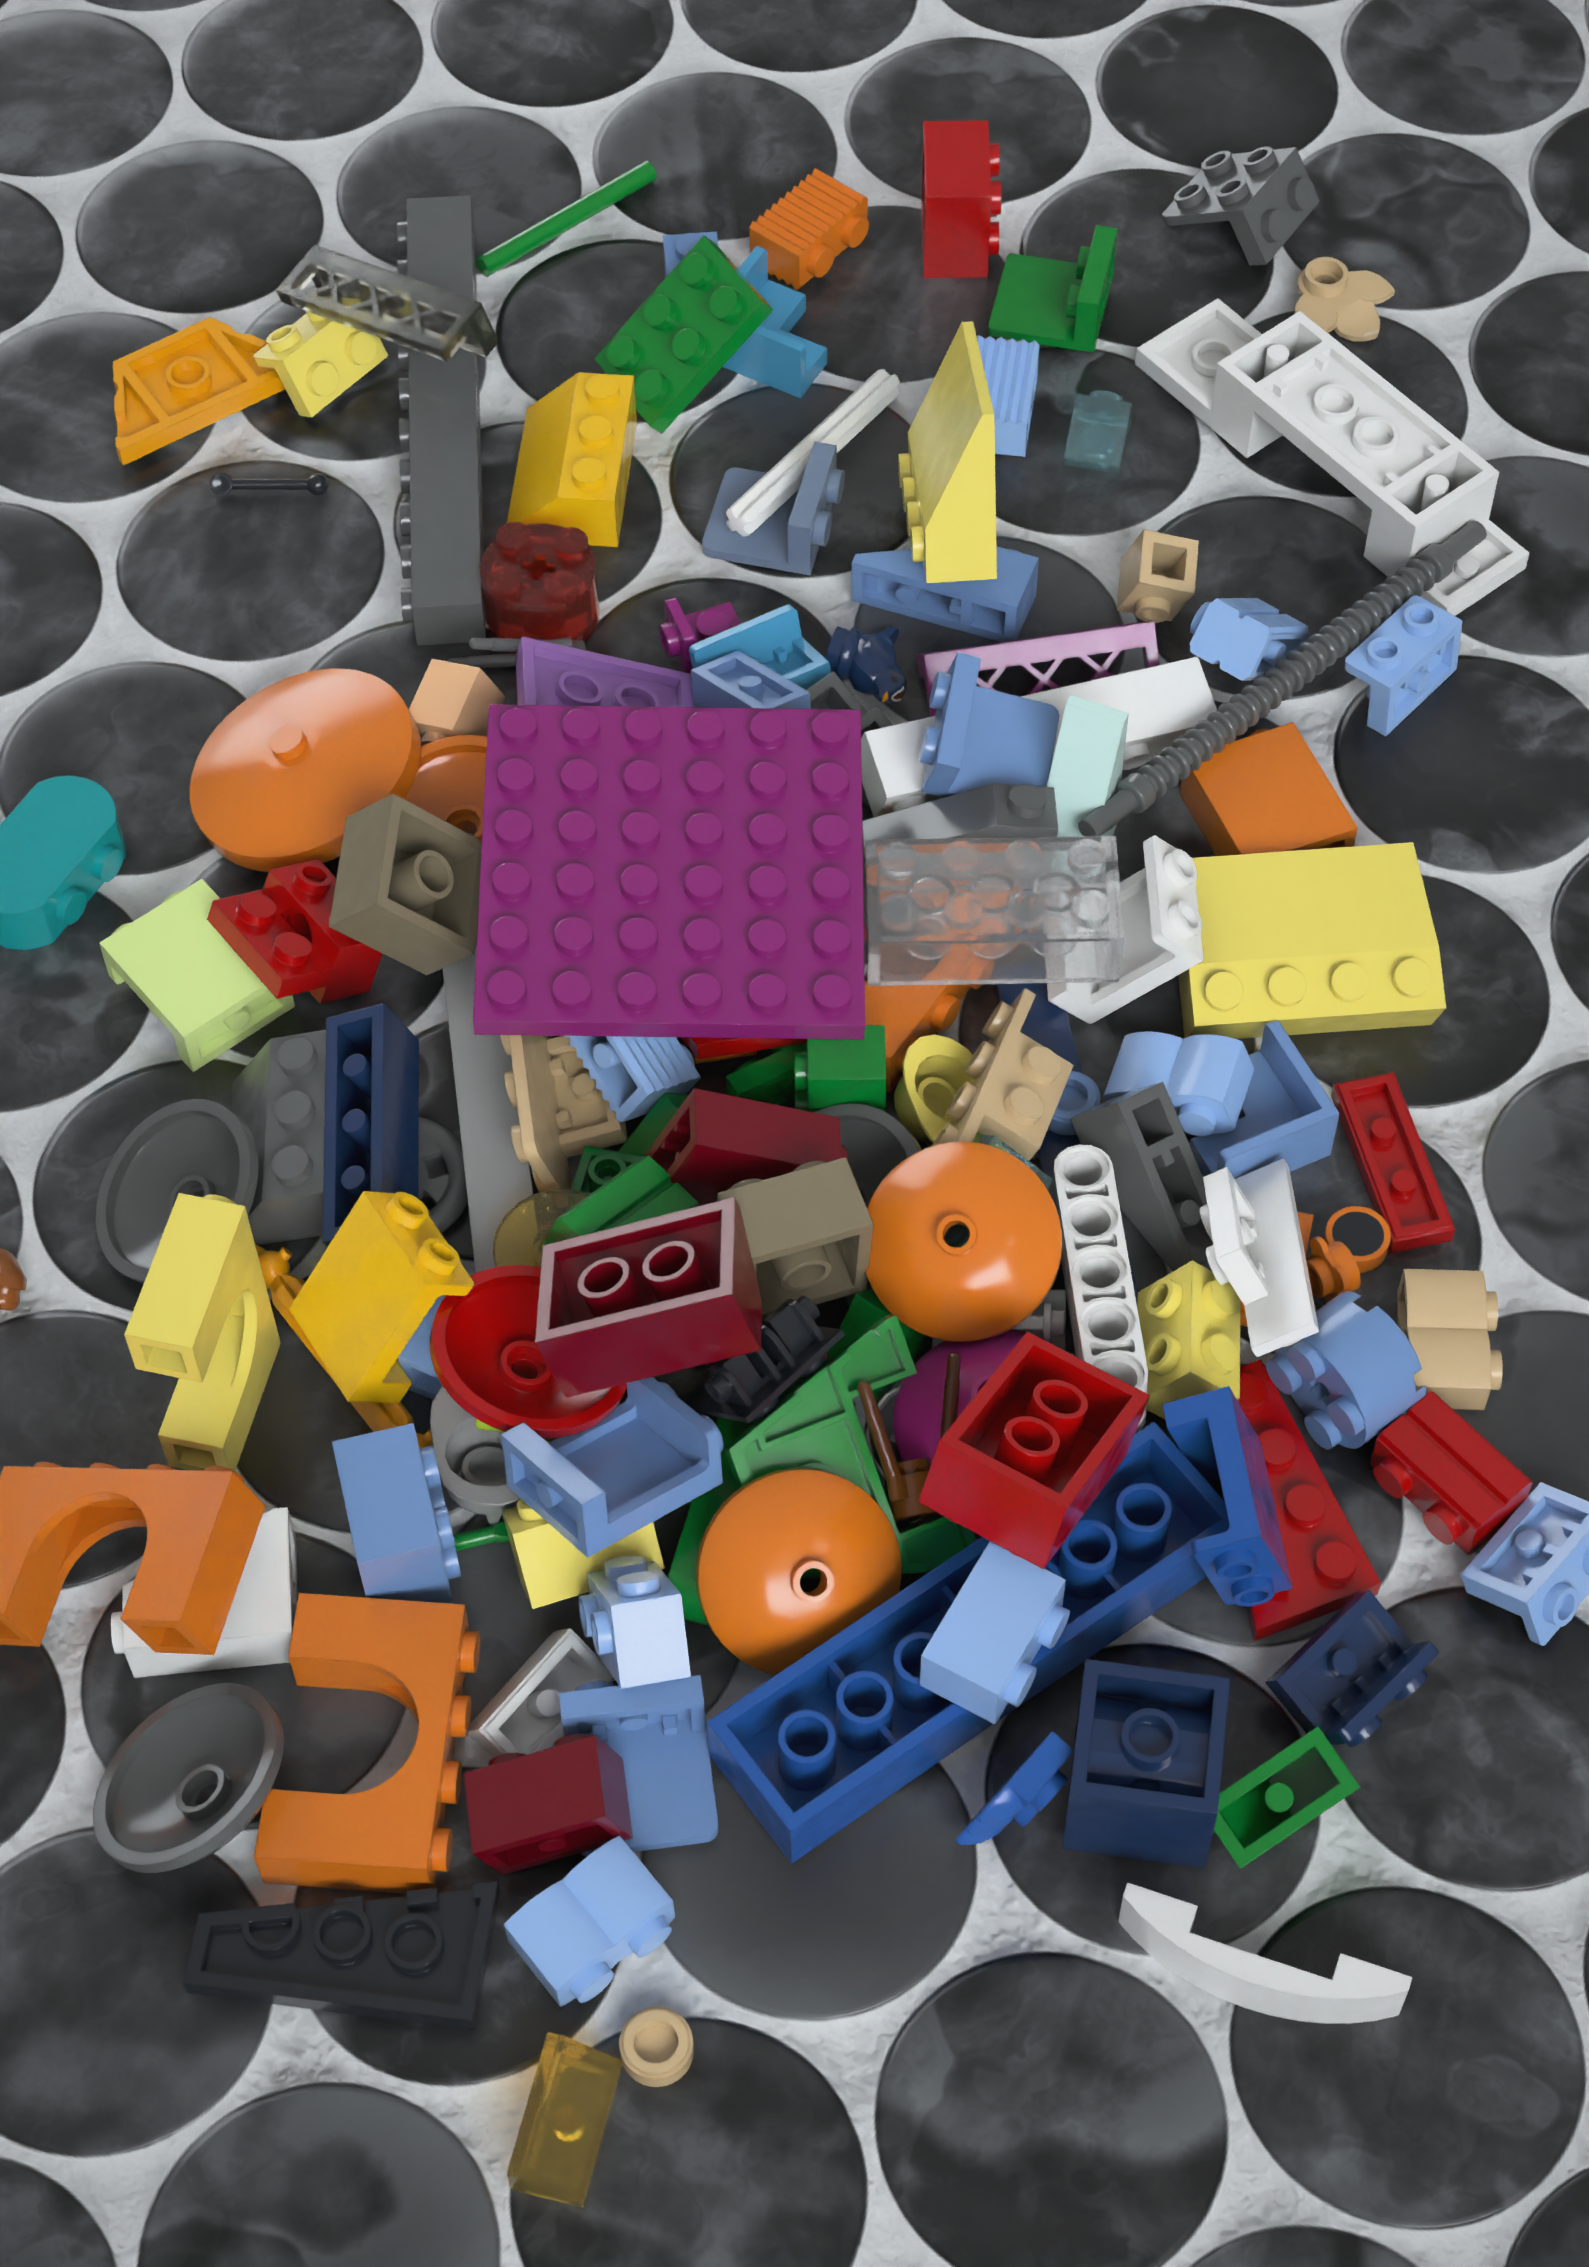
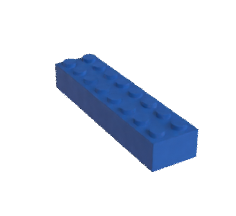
M1155 1422L1134 1435L1124 1460L1044 1568L1066 1579L1062 1607L1069 1610L1070 1615L1055 1646L1049 1649L1041 1645L1030 1664L1037 1668L1036 1675L1026 1697L1019 1706L1207 1577L1194 1557L1191 1543L1196 1539L1223 1533L1229 1529L1230 1524L1225 1501ZM981 1537L706 1722L710 1758L791 1864L993 1725V1723L920 1686L921 1655L990 1540ZM1008 1703L998 1721L1018 1707Z

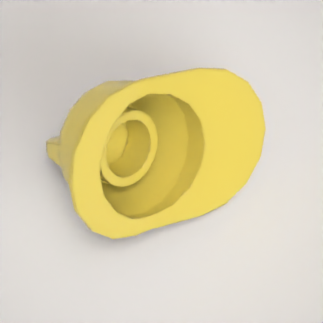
M936 1034L919 1037L907 1048L902 1062L903 1075L898 1081L894 1093V1107L899 1121L909 1129L916 1139L925 1143L928 1148L932 1146L936 1137L947 1123L952 1125L954 1119L946 1114L947 1109L961 1086L966 1081L970 1083L972 1080L970 1076L964 1073L967 1064L973 1056L972 1053L954 1039ZM979 1132L976 1133L973 1142L990 1145L1006 1152L1005 1148Z

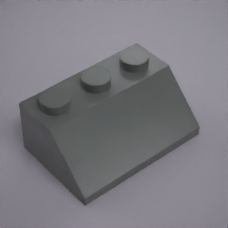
M326 1030L271 1038L233 1082L231 1111L236 1113L248 1126L253 1135L258 1154V1181L254 1201L248 1215L253 1239L257 1245L323 1236Z

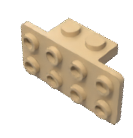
M500 1035L504 1050L507 1055H511L513 1070L506 1071L504 1079L509 1100L514 1109L518 1108L519 1124L511 1126V1137L515 1153L520 1163H530L533 1178L540 1194L549 1193L559 1210L569 1208L568 1196L571 1190L568 1157L582 1154L585 1146L603 1149L625 1143L628 1139L625 1121H617L616 1112L609 1110V1101L603 1099L602 1090L596 1089V1080L590 1078L589 1069L583 1068V1059L577 1057L576 1048L570 1047V1038L564 1036L552 1038V1036Z

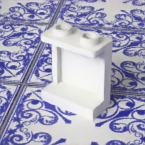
M1155 835L1143 842L1145 868L1083 904L1060 889L1041 900L1048 1001L1090 1025L1204 961L1201 940L1202 920L1199 915L1196 891L1197 870L1193 858L1185 851L1176 849Z

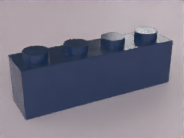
M385 1003L326 1018L322 1242L327 1247L363 1191L405 1192L419 1199V1039Z

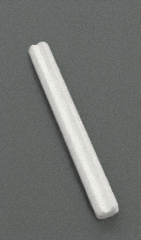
M884 369L877 370L741 496L726 512L729 519L726 525L731 532L737 531L743 537L750 536L800 488L814 441L837 445L838 453L899 395L897 385L900 384V380L896 374L889 375Z

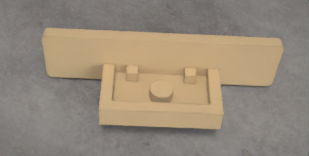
M1024 988L1011 1005L1001 1001L988 1018L982 1033L990 1039L988 1042L983 1041L967 1064L964 1073L970 1076L972 1080L970 1083L966 1081L954 1096L946 1112L954 1121L952 1125L947 1123L943 1127L932 1146L949 1142H973L976 1133L979 1132L1027 1163L1040 1149L1074 1065L1020 1032L1036 996L1030 990Z

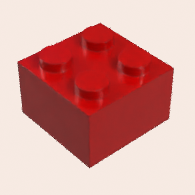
M988 120L923 121L921 188L923 278H988L989 255H999V222H990L991 217L1001 215V181H991V177H999L1000 148L999 143H989Z

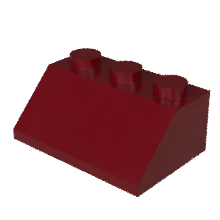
M735 1197L543 1245L535 1344L566 1398L761 1351L762 1299L740 1206Z

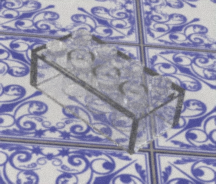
M1116 836L865 840L864 901L867 986L1119 982L1124 929Z

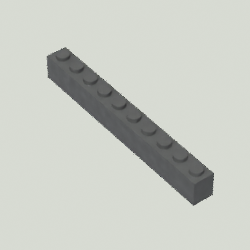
M471 195L406 199L407 221L397 222L399 254L407 255V259L397 260L400 293H408V298L398 299L400 332H408V337L398 338L400 370L409 371V377L399 378L401 412L409 411V418H399L401 452H410V459L399 461L402 494H410V501L400 502L402 536H411V544L400 545L403 579H411V587L401 588L403 623L414 622L417 646L469 643L472 638H486L476 241Z

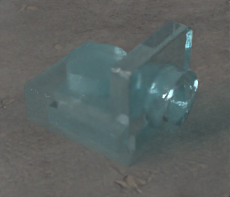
M1103 390L1092 391L1090 396L1076 394L1064 454V465L1119 474L1127 432L1130 430L1132 421V403L1123 401V398L1116 393Z

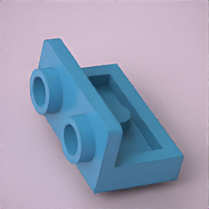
M789 604L692 644L689 648L693 669L739 650L805 690L831 673L829 662L802 637L798 612Z

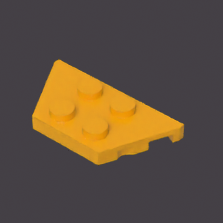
M209 317L113 361V381L116 389L114 412L117 421L115 443L119 461L124 466L285 390L274 368L259 367L253 357L256 352L267 345V342L251 334L238 333L230 325Z

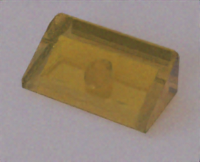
M552 2032L547 2033L507 2171L511 2190L583 2208L622 2069V2060L564 2035Z

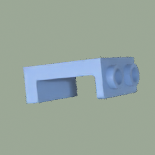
M654 1377L626 1383L627 1400L617 1406L600 1423L580 1433L559 1437L547 1443L523 1422L501 1434L507 1487L587 1558L723 1483L720 1453L723 1450V1439L718 1427L708 1416H700L679 1399L675 1391L667 1383L658 1382Z

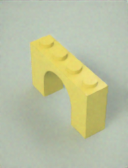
M178 1193L124 1333L135 1369L179 1378L158 1432L167 1464L170 1467L204 1471L207 1466L216 1465L235 1471L281 1344L246 1208L220 1195L210 1194L198 1197Z

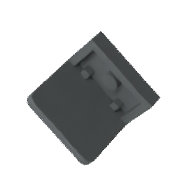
M1265 146L1245 153L1231 154L1229 151H1220L1206 158L1201 164L1202 169L1187 185L1175 193L1174 201L1162 215L1168 226L1230 221L1249 265H1267L1320 201L1297 148L1272 149L1270 146Z

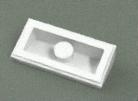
M571 1628L555 1631L470 1723L468 1736L494 1757L506 1753H523L527 1755L552 1748L556 1740L564 1737L559 1693L574 1691L576 1687L587 1682L607 1681L613 1683L615 1679L603 1661Z

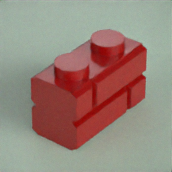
M1431 1391L1414 1404L1404 1416L1401 1415L1380 1433L1376 1439L1370 1465L1374 1467L1373 1473L1377 1482L1389 1495L1398 1499L1405 1496L1423 1513L1422 1518L1425 1526L1437 1540L1447 1545L1454 1542L1467 1555L1473 1554L1497 1530L1499 1531L1526 1500L1533 1483L1437 1394Z

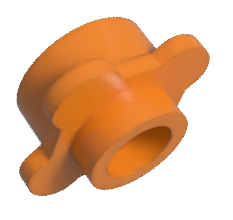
M1320 1236L1310 1240L1311 1253L1306 1258L1312 1294L1317 1298L1325 1297V1301L1328 1303L1340 1293L1357 1290L1361 1282L1360 1272L1356 1260L1347 1246L1340 1241L1327 1245Z

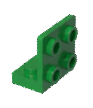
M1096 225L1091 247L1081 246L1077 263L1015 253L1008 254L988 324V335L1008 340L1013 338L1015 341L1024 339L1028 343L1035 340L1040 345L1094 353L1114 276L1118 228Z

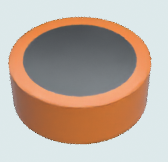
M1350 1206L1338 1210L1330 1217L1323 1239L1327 1245L1336 1241L1345 1244L1354 1256L1359 1272L1365 1273L1376 1269L1385 1260L1391 1240V1232L1385 1219L1374 1210L1361 1206Z

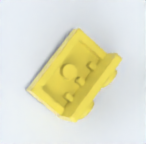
M327 294L313 300L306 306V314L292 325H286L273 331L266 339L267 345L253 355L259 367L274 368L299 416L313 417L388 357L360 299L335 297L333 294Z

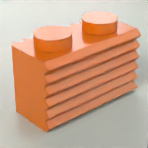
M815 168L812 175L808 174L805 181H800L798 187L794 186L791 192L787 191L784 198L780 197L777 204L773 203L770 210L766 209L763 216L759 215L757 221H752L749 227L750 253L756 246L767 249L768 272L770 276L775 274L777 279H783L786 285L792 284L795 290L800 289L812 277L820 278L824 276L831 268L834 258L848 246L856 248L862 243L869 229L868 198Z

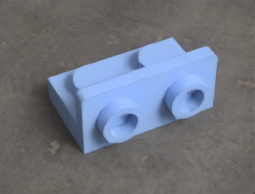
M1414 595L1346 657L1345 671L1369 684L1366 693L1369 699L1368 727L1386 737L1457 669L1463 622L1461 619L1424 598Z
M1540 1482L1460 1574L1466 1592L1521 1616L1530 1641L1541 1646L1546 1645L1560 1627L1567 1625L1572 1620L1578 1606L1589 1594V1501Z

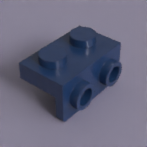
M1368 1590L1357 1593L1265 1683L1306 1734L1319 1726L1331 1745L1346 1743L1349 1747H1353L1366 1740L1379 1728L1382 1720L1377 1714L1392 1699L1400 1701L1408 1697L1426 1681L1428 1674L1424 1668L1439 1654V1651L1431 1641L1413 1644L1373 1593Z

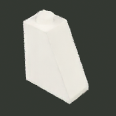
M288 1507L274 1508L262 1515L214 1655L154 1652L120 1619L123 1611L112 1613L111 1637L115 1654H125L134 1678L290 1663L288 1654L298 1601L296 1535ZM134 1580L122 1585L123 1610Z

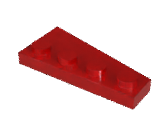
M1262 1359L1240 1367V1399L1237 1401L1262 1444L1293 1589L1275 1593L1274 1597L1266 1603L1249 1606V1623L1254 1642L1337 1611L1344 1607L1359 1592L1370 1590L1376 1596L1381 1585L1376 1572L1277 1387L1271 1381Z

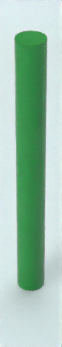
M644 161L477 257L476 264L479 271L485 277H489L655 181L657 174L653 165L648 161Z

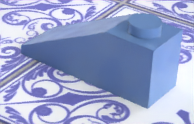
M996 546L997 579L926 583L923 562H912L911 549L855 554L852 560L851 601L999 642L1017 640L1036 598L1039 558L1017 550Z

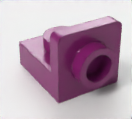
M675 597L664 601L665 623L658 625V632L666 656L668 658L676 656L683 672L691 674L693 667L689 653L690 646L740 625L741 622L731 602L684 615Z

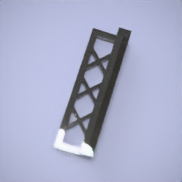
M316 244L276 290L281 302L446 362L451 359L459 348L487 357L499 342L481 302ZM312 279L317 289L309 292L304 291L303 289ZM342 298L360 299L361 303L348 307L343 305Z

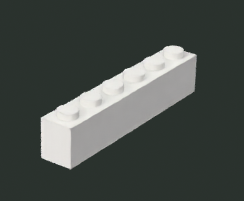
M1198 657L1021 696L1051 704L1057 708L1060 717L1053 757L1065 705L1070 694L1129 713L1123 770L1139 767L1150 761L1152 756L1161 755V751L1165 747H1172L1175 739L1184 738L1187 730L1195 729L1199 721L1207 720L1210 712L1218 711ZM935 716L864 732L861 739L862 784L874 817L944 798L921 792L926 764L918 761L925 730L927 726H934Z

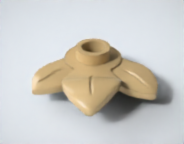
M1319 257L1310 261L1298 277L1297 290L1300 298L1295 304L1294 314L1301 311L1328 334L1334 330L1340 337L1350 341H1369L1377 338L1380 331V319L1375 305L1391 298L1395 293V289L1388 281L1374 272L1367 270L1348 271L1345 264L1335 258Z

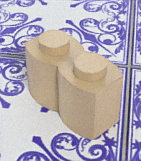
M1403 1269L1397 1291L1398 1326L1414 1348L1422 1367L1419 1372L1413 1375L1416 1390L1426 1385V1394L1430 1391L1434 1392L1452 1409L1484 1410L1491 1390H1500L1502 1383V1354L1500 1350H1490L1488 1331H1495L1497 1328V1293L1495 1291H1486L1483 1271Z

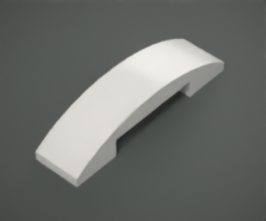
M1127 1882L1118 1920L1121 1926L1146 1952L1170 1971L1220 1999L1275 2017L1325 2024L1377 2021L1399 2016L1411 1984L1412 1977L1340 1953L1332 1979L1330 1980L1193 1934L1191 1932L1197 1905Z

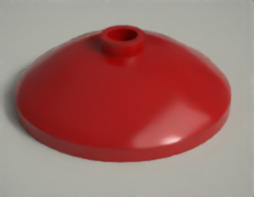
M506 1265L485 1269L471 1275L474 1286L467 1296L446 1295L437 1309L430 1332V1355L434 1370L441 1384L454 1401L476 1419L498 1430L506 1432L524 1422L542 1438H557L577 1434L595 1426L608 1417L621 1401L627 1389V1384L566 1398L535 1344L541 1267Z

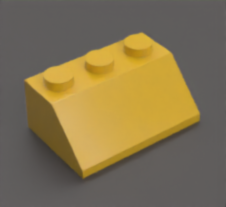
M578 372L527 408L505 530L506 541L618 547L637 427L633 375Z

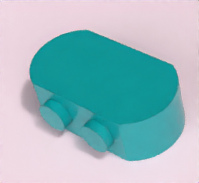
M58 776L40 781L0 824L1 947L14 950H30L53 943L68 925H72L79 920L86 908L87 902L104 882L111 881L118 874L126 857V844L114 801L106 789L98 783L78 776Z

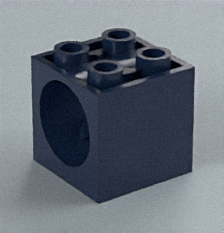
M1085 1659L1062 1849L1205 1869L1218 1815L1230 1678Z

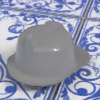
M442 1386L432 1402L430 1417L433 1448L442 1484L447 1488L450 1497L463 1509L475 1514L485 1515L489 1524L498 1523L502 1510L515 1507L521 1499L507 1487L501 1434L503 1433L478 1429L475 1426L476 1418L457 1404Z

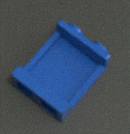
M1227 1386L1162 1404L1167 1429L1183 1455L1207 1482L1216 1479L1221 1481L1230 1524L1229 1529L1223 1533L1196 1539L1191 1544L1195 1559L1226 1605L1256 1606L1271 1600L1275 1593L1293 1589L1262 1444L1230 1387Z

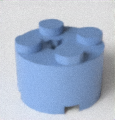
M1350 1291L1340 1293L1316 1311L1319 1332L1305 1337L1291 1346L1276 1349L1275 1356L1266 1362V1370L1273 1384L1284 1394H1291L1294 1401L1306 1415L1304 1422L1308 1433L1317 1444L1326 1450H1330L1337 1444L1352 1449L1361 1447L1401 1415L1406 1414L1414 1404L1426 1395V1385L1416 1390L1413 1375L1419 1372L1422 1367L1414 1348L1393 1319L1378 1306L1366 1312L1353 1302L1360 1298L1361 1295Z

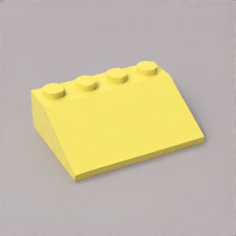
M973 321L961 322L908 431V453L898 454L899 485L902 488L908 537L911 539L912 562H923L926 583L997 579L994 410Z
M1413 842L1193 858L1197 870L1196 891L1199 915L1202 920L1201 940L1204 961L1178 975L1184 1038L1201 1034L1221 1035L1234 1039L1263 1037L1264 1025L1274 1020L1280 1022L1288 1035L1432 1025L1446 1009L1439 944Z

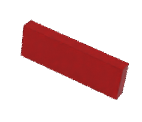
M1394 1072L1333 1084L1331 1098L1334 1106L1340 1113V1122L1374 1211L1385 1219L1390 1228L1391 1240L1388 1248L1390 1254L1452 1241L1455 1227Z

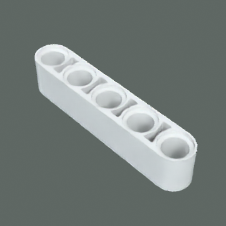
M1081 1144L1071 1146L1060 1152L1054 1162L1053 1202L1059 1215L1062 1230L1061 1264L1076 1357L1147 1393L1148 1368L1113 1164L1109 1155L1100 1148ZM1147 1404L1136 1433L1141 1431L1146 1423Z

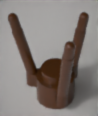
M951 1353L947 1358L940 1439L958 1416L961 1357L957 1353ZM867 1381L859 1382L857 1389L886 1477L884 1481L887 1498L894 1520L902 1521L939 1514L918 1502L930 1469L929 1458L896 1462L871 1385Z

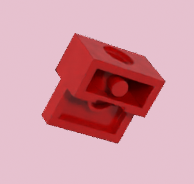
M319 859L269 870L263 889L214 900L207 917L209 923L276 999L309 991L321 1005L369 992L383 954L329 927L336 877Z

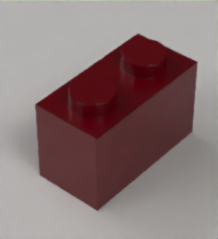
M572 1734L556 1740L552 1748L527 1755L523 1753L498 1755L489 1761L488 1766L464 1773L472 1854L501 1875L597 1849L618 1836H621L624 1841L633 1838L623 1758L596 1735Z

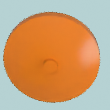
M331 668L304 672L280 680L255 693L237 706L223 719L207 739L195 762L190 781V805L195 821L219 854L236 865L247 869L269 872L271 869L319 859L322 863L339 857L341 853L346 817L391 794H395L405 800L416 778L420 764L421 738L418 726L399 693L391 685L374 675L358 670Z

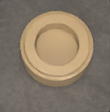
M649 2007L640 2010L628 2019L620 2034L619 2049L622 2064L630 2077L640 2084L649 2087L670 2085L684 2076L692 2063L694 2046L691 2029L686 2020L671 2009Z

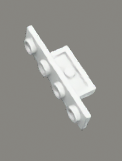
M1280 1159L1236 1179L1233 1178L1227 1167L1204 1176L1207 1204L1200 1207V1215L1204 1227L1213 1241V1245L1206 1248L1207 1260L1217 1281L1221 1285L1230 1282L1243 1302L1250 1345L1256 1357L1281 1347L1291 1346L1301 1339L1319 1332L1289 1166L1285 1159Z

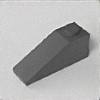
M992 783L862 821L863 872L1047 884L1058 834L1054 788L1027 784Z
M1164 1082L1113 1097L1070 1118L1081 1145H1092L1102 1149L1109 1155L1113 1164L1120 1209L1168 1267L1175 1271L1193 1260L1211 1270L1206 1256V1248L1212 1246L1213 1241L1208 1235L1200 1215V1207L1207 1204L1204 1180Z

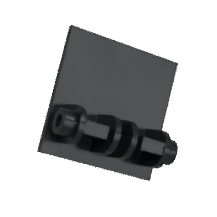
M801 1295L796 1301L787 1299L764 1320L766 1326L762 1325L761 1351L720 1360L709 1369L710 1377L683 1402L700 1414L745 1423L760 1420L777 1408L781 1402L780 1394L798 1378L815 1372L827 1361L829 1357L827 1351L845 1334L841 1329L817 1326L814 1320L820 1316V1312L814 1302L808 1297Z

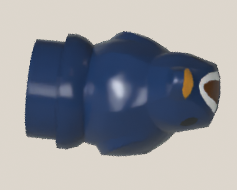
M890 625L881 633L863 635L858 628L852 627L851 630L838 626L833 633L825 657L829 662L831 672L834 671L841 681L850 680L856 691L865 695H873L881 703L896 704L902 700L906 691L907 681L903 671L897 666L893 646L898 638L899 629Z

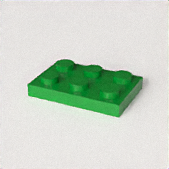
M703 235L594 359L606 374L634 376L636 410L651 428L663 434L772 313L773 309L717 244Z

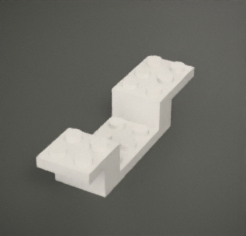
M1217 298L1136 348L1135 365L1246 458L1281 436H1284L1369 506L1372 512L1364 557L1387 577L1395 575L1398 568L1405 567L1409 560L1416 558L1418 553L1427 546L1442 544L1470 521L1480 522L1486 529L1487 535L1485 540L1453 564V570L1450 575L1441 582L1434 584L1431 590L1424 591L1421 596L1439 608L1456 616L1526 569L1529 552L1489 520L1499 471L1301 311L1261 334Z

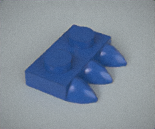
M1052 1731L1018 1766L955 1841L960 1845L982 1843L993 1838L995 1835L997 1836L1012 1820H1015L1024 1828L1068 1781V1778L1058 1769L1074 1750Z

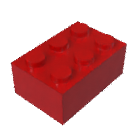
M1027 1331L939 1440L918 1502L1044 1570L1126 1457L1150 1395Z

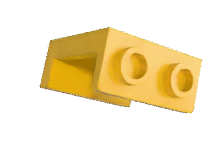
M363 1191L289 1307V1310L348 1402L400 1403L412 1383L398 1363V1357L436 1299L442 1295L467 1296L474 1286V1281L461 1264L457 1251L446 1242L429 1217L428 1209L422 1201L405 1192Z

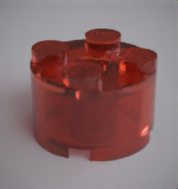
M510 522L500 527L496 533V539L485 550L480 562L485 619L490 632L494 631L500 638L521 639L523 636L539 640H554L568 637L571 640H576L582 637V640L585 641L589 638L597 627L600 606L595 555L588 544V537L585 532L574 527L564 528L552 524L525 525L519 522Z

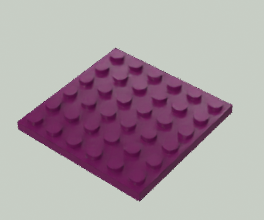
M489 704L473 1010L474 1035L864 1039L865 979L861 710Z

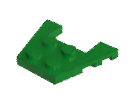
M887 1315L877 1320L785 1396L777 1408L769 1415L755 1421L723 1448L737 1489L765 1474L791 1468H809L830 1472L859 1486L881 1507L893 1527L900 1549L902 1574L932 1571L976 1541L973 1531L952 1522L941 1514L929 1517L902 1529H897L853 1405V1398L860 1396L857 1389L859 1382L867 1381L870 1383L872 1390L917 1373L897 1315ZM811 1568L803 1573L801 1579L821 1578V1575L817 1568Z

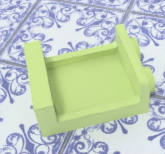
M200 879L183 891H177L169 895L162 904L132 923L121 925L111 936L99 943L108 975L116 984H121L125 981L174 1036L179 1057L192 1072H195L295 1007L293 995L276 999L209 923L207 917L212 902L220 898L203 879Z

